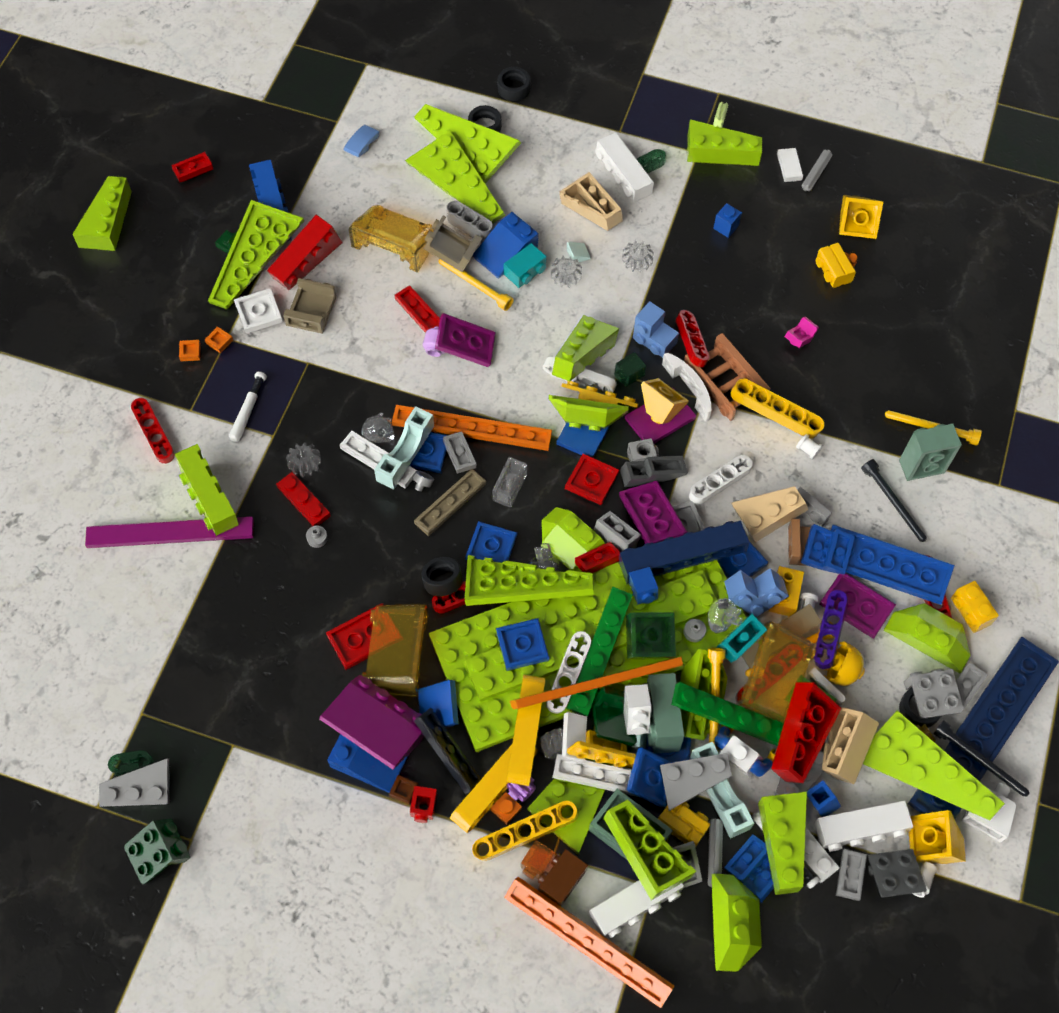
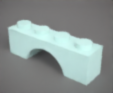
M416 406L405 421L404 430L397 445L389 454L383 455L374 469L377 482L395 489L434 427L433 414Z
M712 741L692 750L690 760L718 755L719 753ZM727 779L706 790L730 839L752 828L754 825L752 817L744 802L740 801L733 792Z

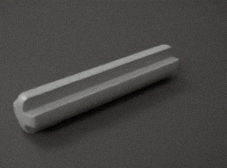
M829 149L823 150L802 183L801 187L804 191H811L830 161L832 153Z
M710 819L709 821L711 825L709 827L708 886L712 887L711 874H722L723 822L720 819Z

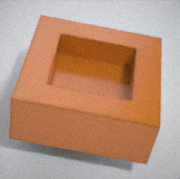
M218 326L205 339L206 344L219 353H222L233 341V337Z
M199 340L180 341V361L200 360L201 343Z
M505 792L490 810L508 825L522 810V806Z

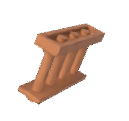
M723 333L716 337L714 349L708 353L709 360L719 355L726 362L706 374L700 367L693 365L688 354L685 355L684 362L698 374L709 393V397L719 407L721 414L730 421L734 419L735 408L741 404L735 400L729 402L724 393L731 390L738 380L748 379L769 391L771 389ZM729 369H733L738 375L719 388L712 382V379Z

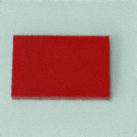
M383 603L326 632V636L345 670L403 640Z

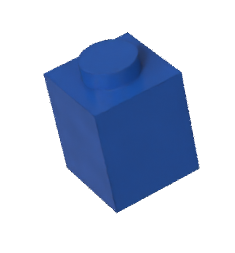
M726 203L717 213L713 229L729 238L738 228L742 212Z
M650 567L629 572V585L637 605L642 603L648 604L658 599V586Z
M824 780L807 791V798L821 817L829 816L841 807L837 797Z

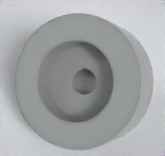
M418 470L412 478L417 483L415 489L418 491H422L424 486L431 487L434 481L432 476Z
M313 526L306 533L308 544L314 548L322 547L327 542L326 530L321 526Z
M698 619L689 620L683 629L685 638L690 642L701 641L706 633L705 624Z

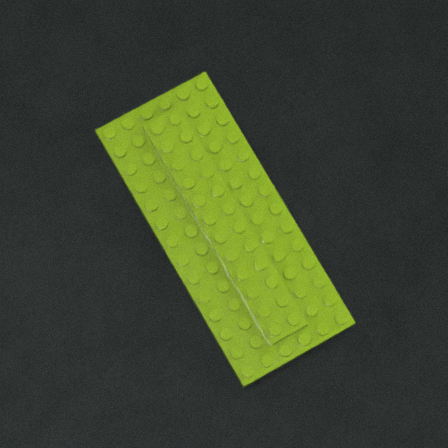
M717 560L655 576L654 578L658 586V599L651 603L637 605L634 595L632 596L603 676L682 657V666L648 675L678 674L682 672L684 666L698 649L708 651V648H716L746 618L742 608L729 600L724 583L727 578ZM619 562L593 573L594 595L510 602L429 633L446 679L455 680L457 707L476 752L514 737L518 709L511 708L510 701L520 698L523 674L545 678L544 692L551 690L573 635L576 632L583 631L590 636L592 641L611 588L615 587L633 594L630 585L626 584ZM719 602H722L724 604V606H722L721 608L715 607V605ZM538 618L548 651L549 661L506 671L496 628ZM691 619H698L706 626V633L699 642H690L684 636L683 629L685 624ZM580 637L579 639H575V641L578 642V645L574 652H578L583 656V653H580L579 650L581 646L586 645V643L584 642V638ZM570 656L567 658V665L570 668H576L579 665V661L576 657ZM648 675L610 684L607 687L625 691V686L644 685V683H647ZM563 676L559 679L560 687L571 685V681L568 677ZM599 687V688H598V690H597V692H596V695L600 692V690H601L603 687ZM561 698L551 700L554 704L553 708L557 709L558 706L563 705L560 703ZM542 702L538 728L563 719L564 713L574 712L565 708L561 713L555 714L548 710L546 702Z

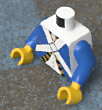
M721 724V729L714 739L715 745L719 748V754L727 753L729 762L750 778L753 775L761 777L771 769L775 757V749H771L767 758L763 759L760 754L739 738L730 735L734 729Z

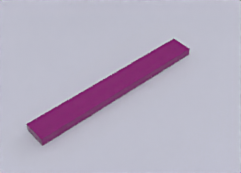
M237 517L238 526L217 536L212 529L208 530L204 520L86 527L85 546L86 548L249 539L253 538L254 520L253 517Z

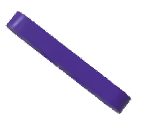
M841 590L832 591L827 599L814 652L815 664L820 669H829L835 661L848 606L847 595ZM837 598H841V601L838 604V610H836L834 601L837 600ZM835 615L840 620L836 624H830L827 619ZM825 635H833L835 640L832 643H825L823 637ZM824 649H826L828 659L825 662H821L820 658L823 657Z

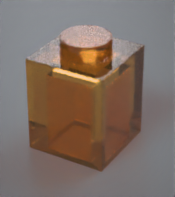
M535 840L521 862L522 873L532 880L534 878L539 880L554 859L555 852Z

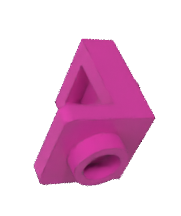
M803 317L798 326L787 331L784 337L792 345L801 348L811 342L819 327L807 317Z

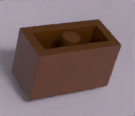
M566 849L562 854L557 853L551 862L553 865L549 873L545 871L537 882L540 884L538 891L561 907L588 869L586 863Z

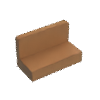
M791 519L788 526L789 565L807 566L802 564L801 560L811 527L800 526V519Z

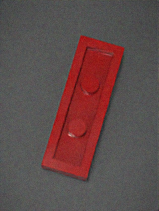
M410 285L394 295L395 300L425 333L428 329L436 326L439 327L440 318Z
M293 472L276 483L277 488L312 526H319L331 516L330 512Z

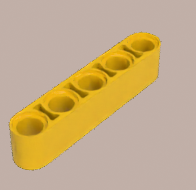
M748 379L738 380L731 390V397L736 402L802 436L808 434L809 438L812 439L824 428V421L820 416ZM738 388H742L745 393L740 392ZM756 397L761 398L763 402H759ZM774 406H777L780 411L775 410ZM792 415L796 416L798 418V421L794 420L792 418ZM809 424L815 426L816 430L812 429Z
M523 674L520 698L544 692L545 678ZM542 703L519 708L517 711L507 783L525 786L530 784Z
M512 745L451 814L450 819L466 833H469L507 790V775ZM535 748V752H534V757H535V755H536L537 752H538V749H536V748Z
M562 801L478 839L473 844L472 852L476 858L482 861L491 860L575 822L579 814L578 809L571 801ZM567 806L572 807L574 810L570 818L562 817V810ZM544 816L552 817L553 822L550 827L544 828L541 826V819ZM524 825H530L532 829L528 837L520 835V829ZM508 834L511 839L510 843L503 847L500 845L499 839L502 835ZM482 844H488L489 852L485 856H480L478 851Z

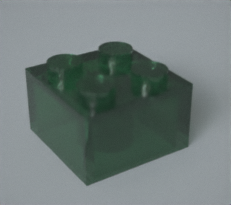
M638 612L627 614V659H671L676 657L674 612Z

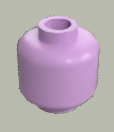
M438 326L428 329L423 340V348L426 350V353L434 357H439L446 353L435 349Z

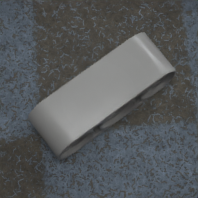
M451 201L447 204L448 222L472 238L478 235L482 238L480 241L482 243L493 230V224L489 219L461 202Z

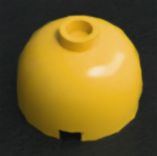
M843 641L839 642L841 646L837 649L833 666L829 669H824L828 671L827 676H823L832 684L849 686L862 678L865 672L863 655L856 647Z

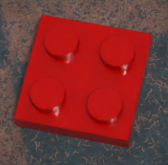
M582 454L565 485V489L602 505L619 474V469L586 454Z

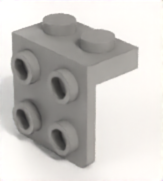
M943 668L930 671L931 673L924 674L923 672L911 673L910 677L904 681L906 690H909L911 687L913 688L921 718L951 715L963 711L953 669L943 670Z

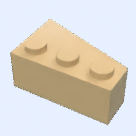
M590 172L559 191L561 204L607 231L623 221L621 208Z
M795 486L731 503L755 542L809 510Z
M841 707L842 709L830 730L828 743H825L822 770L838 780L855 784L879 723L863 712Z

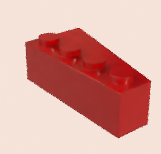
M316 214L267 271L274 280L287 290H290L297 284L298 278L303 279L343 242L333 226Z
M814 682L795 683L771 767L785 782L804 783L842 709Z

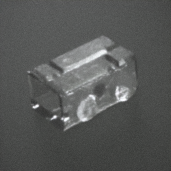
M508 457L505 467L492 490L494 502L512 507L527 475V464L525 462Z

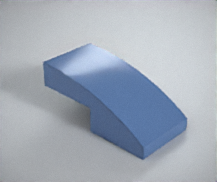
M364 124L348 140L344 146V151L359 158L368 151L369 144L379 138L380 131Z

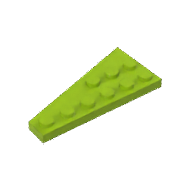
M427 104L414 116L436 139L451 131L485 184L521 144L515 138Z
M448 131L405 160L409 166L427 177L452 198L486 217L492 224L505 216L503 210L451 131Z
M251 200L208 302L228 309L234 302V299L239 297L303 224L304 218Z
M472 555L467 557L466 606L594 595L593 573L573 570L560 572L555 571L553 567L540 569L536 565L506 560L500 563L493 562L492 558L480 560L475 559V556Z
M896 711L874 735L863 762L864 765L989 821L1005 804L899 711Z
M585 758L587 761L595 762V760ZM601 763V764H605V765L614 766L613 764H609V763ZM554 778L528 807V811L533 815L562 801L574 803L579 812L576 821L553 831V833L579 855L589 831L590 823L597 812L605 790ZM570 806L563 808L562 817L570 818L574 812L573 808ZM544 816L541 819V823L546 827H550L553 822L551 816Z

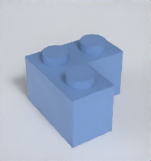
M649 301L635 317L633 338L637 343L649 348L653 354L663 358L664 354L669 353L677 344L679 332L664 323L665 311Z
M771 568L755 579H752L740 570L724 581L729 600L755 617L763 614L789 596L783 577Z

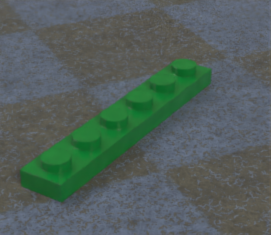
M615 587L611 588L576 683L603 676L633 594ZM598 688L571 695L566 709L579 715L588 716Z
M679 682L675 684L671 705L778 746L784 723Z

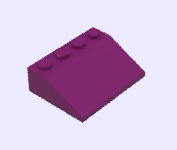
M362 675L353 679L319 718L322 722L391 769L399 765L424 738L423 733L414 722L421 714L415 712L406 703L397 700L388 691L381 689L372 683L369 678Z

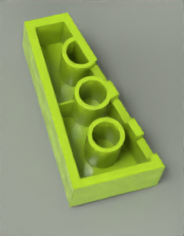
M690 120L687 140V162L759 166L762 154V137Z
M107 177L73 232L74 239L79 248L116 250L132 192L127 178Z
M583 315L557 353L552 375L569 382L584 371L587 365H592L597 357H602L606 354V350L612 349L615 346L619 328L596 320L593 317Z
M195 444L175 453L181 474L178 476L183 486L187 485L189 487L187 492L191 500L195 499L197 501L195 506L200 515L204 514L206 517L203 520L208 530L212 529L217 536L238 526L236 514L224 492H222L215 475L213 476L206 458L203 459L199 445Z
M807 792L762 797L758 803L775 895L796 893L803 887Z
M629 800L609 809L605 814L604 820L651 900L689 880L697 872L681 858L682 856L676 849L673 850L660 832H656L651 827L649 821Z

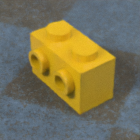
M779 566L776 573L783 577L789 596L770 608L768 612L791 616L797 610L804 572Z
M976 581L958 588L950 598L973 633L992 625L999 616Z

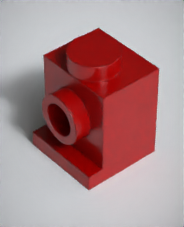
M414 786L410 816L414 817L415 822L427 823L428 819L433 820L438 797L437 789ZM426 804L428 808L427 810H421L420 806Z

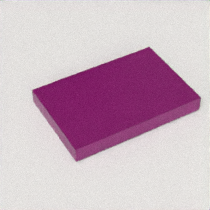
M443 313L440 316L435 349L489 367L492 361L496 332Z
M645 404L625 415V420L640 439L652 438L653 444L696 419L695 413L688 405L670 422L658 424L651 419V416L646 413Z
M847 573L838 575L819 603V605L825 608L828 596L832 591H843L848 599L844 621L872 639L875 638L896 604ZM837 598V600L834 601L836 610H838V604L841 601V598Z

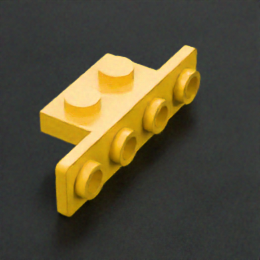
M568 381L567 384L562 383L561 387L580 392L578 399L616 405L621 403L636 408L639 406V404L635 403L636 399L624 396V399L616 398V393L605 391V394L597 392L598 388L586 386V389L578 387L579 383Z
M591 730L586 732V742L578 741L567 749L568 754L574 755L579 759L587 758L595 760L597 763H609L615 767L632 769L636 754L627 752L626 744L597 737L595 731Z

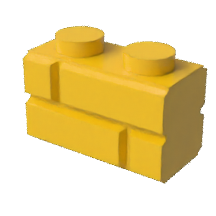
M839 243L820 248L818 251L816 264L819 268H822L826 282H830L832 287L836 288L853 281L856 271Z
M687 802L680 804L671 811H669L667 805L658 819L673 830L671 833L684 844L693 841L696 848L711 825L707 822L709 819L701 812L695 813L690 810Z

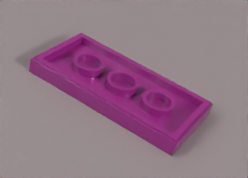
M657 480L619 492L620 499L645 544L650 542L658 543L666 538H676L688 533Z

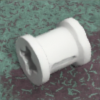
M805 434L796 446L798 450L801 449L807 453L811 460L817 456L823 447L822 444L818 445L810 439L808 434Z
M801 593L799 597L801 600L800 608L797 611L808 604L815 610L819 597L812 593Z

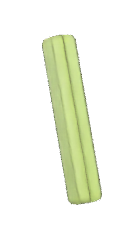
M719 103L713 123L715 127L721 128L723 126L728 109L727 103Z

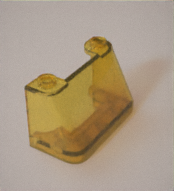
M373 205L352 222L349 227L351 247L360 250L363 245L367 248L369 244L396 253L400 255V261L404 262L406 260L410 263L409 270L418 273L429 255V252L423 249L427 243L424 239L429 230L432 232L434 230L431 229L432 225L416 221L385 209L380 205Z
M426 604L376 605V608L371 610L370 622H373L367 669L366 672L362 673V676L369 678L374 685L385 689L389 694L418 697V677L420 675L419 667L423 635L426 628L425 624L428 621Z
M768 621L764 624L768 630L761 636L762 639L758 641L759 647L748 681L743 687L742 697L739 696L736 704L784 723L795 683L803 682L809 661H812L815 656L816 648H814L813 642L778 623Z

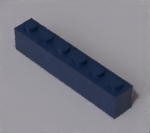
M741 520L736 522L729 521L718 527L710 526L703 529V531L688 532L676 538L669 537L658 543L650 542L639 548H627L620 552L619 564L626 584H629V572L650 567L653 576H659L747 552L749 540Z

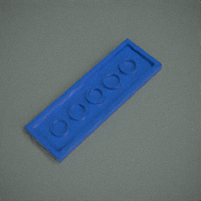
M832 525L831 531L838 529L855 536L846 573L939 605L942 604L955 565Z

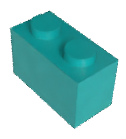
M530 243L504 263V276L520 288L524 284H528L537 274L544 272L547 256Z
M751 614L716 648L726 649L725 657L732 663L768 629Z

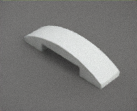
M665 353L662 365L672 378L677 376L682 378L697 398L695 409L705 422L709 421L712 411L711 401L703 381L684 361L672 354Z

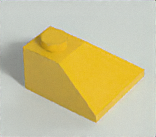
M843 195L839 234L877 239L883 201Z
M659 378L643 381L641 384L646 413L658 424L670 422L689 402V400Z
M946 810L910 816L913 828L909 831V844L918 863L950 864L966 862L964 837L951 811Z

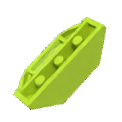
M550 394L548 398L563 420L569 423V427L581 429V425L589 426V430L599 432L601 428L606 429L628 413L629 406Z
M556 507L542 519V545L570 570L582 572L575 564V557L605 544L603 539L572 511Z
M925 603L894 612L883 630L959 674L971 656L963 624Z
M698 649L684 666L680 682L711 694L712 663H710L707 650ZM721 664L720 671L721 699H724L728 679L723 664ZM680 708L684 737L705 740L710 731V720Z
M714 873L711 874L715 968L716 971L737 972L762 947L759 898L734 875Z

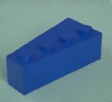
M271 160L249 164L258 202L288 212L287 207H283L285 198L283 192L279 193V190L282 188L279 178H275Z

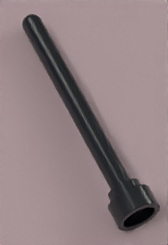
M875 459L866 462L861 467L865 475L873 477L920 542H925L927 539L926 535L879 473L878 463Z
M945 720L933 732L939 739H948L1021 796L1027 797L1029 795V790L954 734L952 732L953 729L950 728L951 725Z

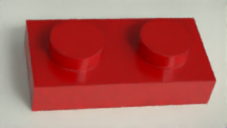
M205 152L171 165L180 183L213 170L212 163Z
M608 542L575 557V564L582 572L594 573L618 562L620 551L611 542Z

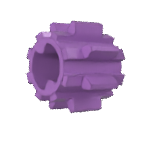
M530 778L529 786L508 783L507 788L510 791L508 794L515 801L518 799L521 802L527 800L536 789L533 783L534 779Z

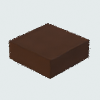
M397 775L389 797L410 805L414 786L419 784L401 775Z

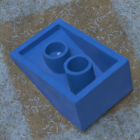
M511 212L494 227L472 257L499 279L504 275V263L530 243L538 247L539 233L515 213Z
M340 734L327 761L331 768L390 793L397 775L400 774L408 756L394 769H391Z

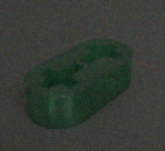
M655 149L638 157L636 160L648 174L665 164L666 153L661 149Z
M146 751L119 753L109 759L108 769L114 775L121 776L151 765L153 760ZM141 757L147 760L143 762V766L140 767L138 763H133L139 762ZM121 760L125 765H121L118 770L114 765H117L118 761Z

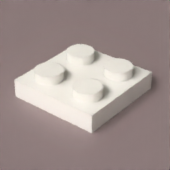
M271 288L234 299L246 334L283 322Z

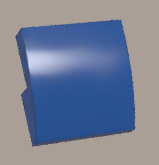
M813 524L810 528L801 563L816 569L845 574L855 536L838 529L831 531Z
M753 834L724 869L743 883L759 898L760 902H763L774 889L766 844Z

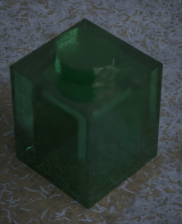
M634 352L615 364V378L627 387L645 376L646 365Z

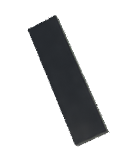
M430 708L417 717L414 722L464 793L467 794L479 783L481 778Z

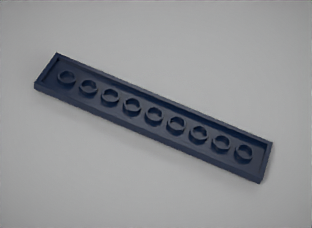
M1021 636L955 734L993 762L1059 661ZM949 742L945 747L944 751L978 781H981L987 772L985 767L952 742ZM920 789L916 790L907 803L921 814L949 810L954 819H956L962 809Z

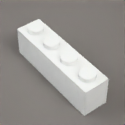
M615 132L597 140V157L602 159L606 169L614 175L615 181L622 186L626 196L630 197L633 202H636L651 195L654 182Z
M905 801L820 817L814 822L819 843L824 849H829V852L840 850L843 845L848 844L851 847H858L868 840H872L873 843L886 840V837L893 835L894 838H902L907 836V832L913 828Z
M639 880L592 908L589 915L600 934L604 937L609 936L612 939L622 932L621 928L628 923L631 927L642 920L641 916L646 912H649L651 915L661 909L662 906L660 904L664 901L669 900V902H672L679 898L684 886L680 884L651 900Z

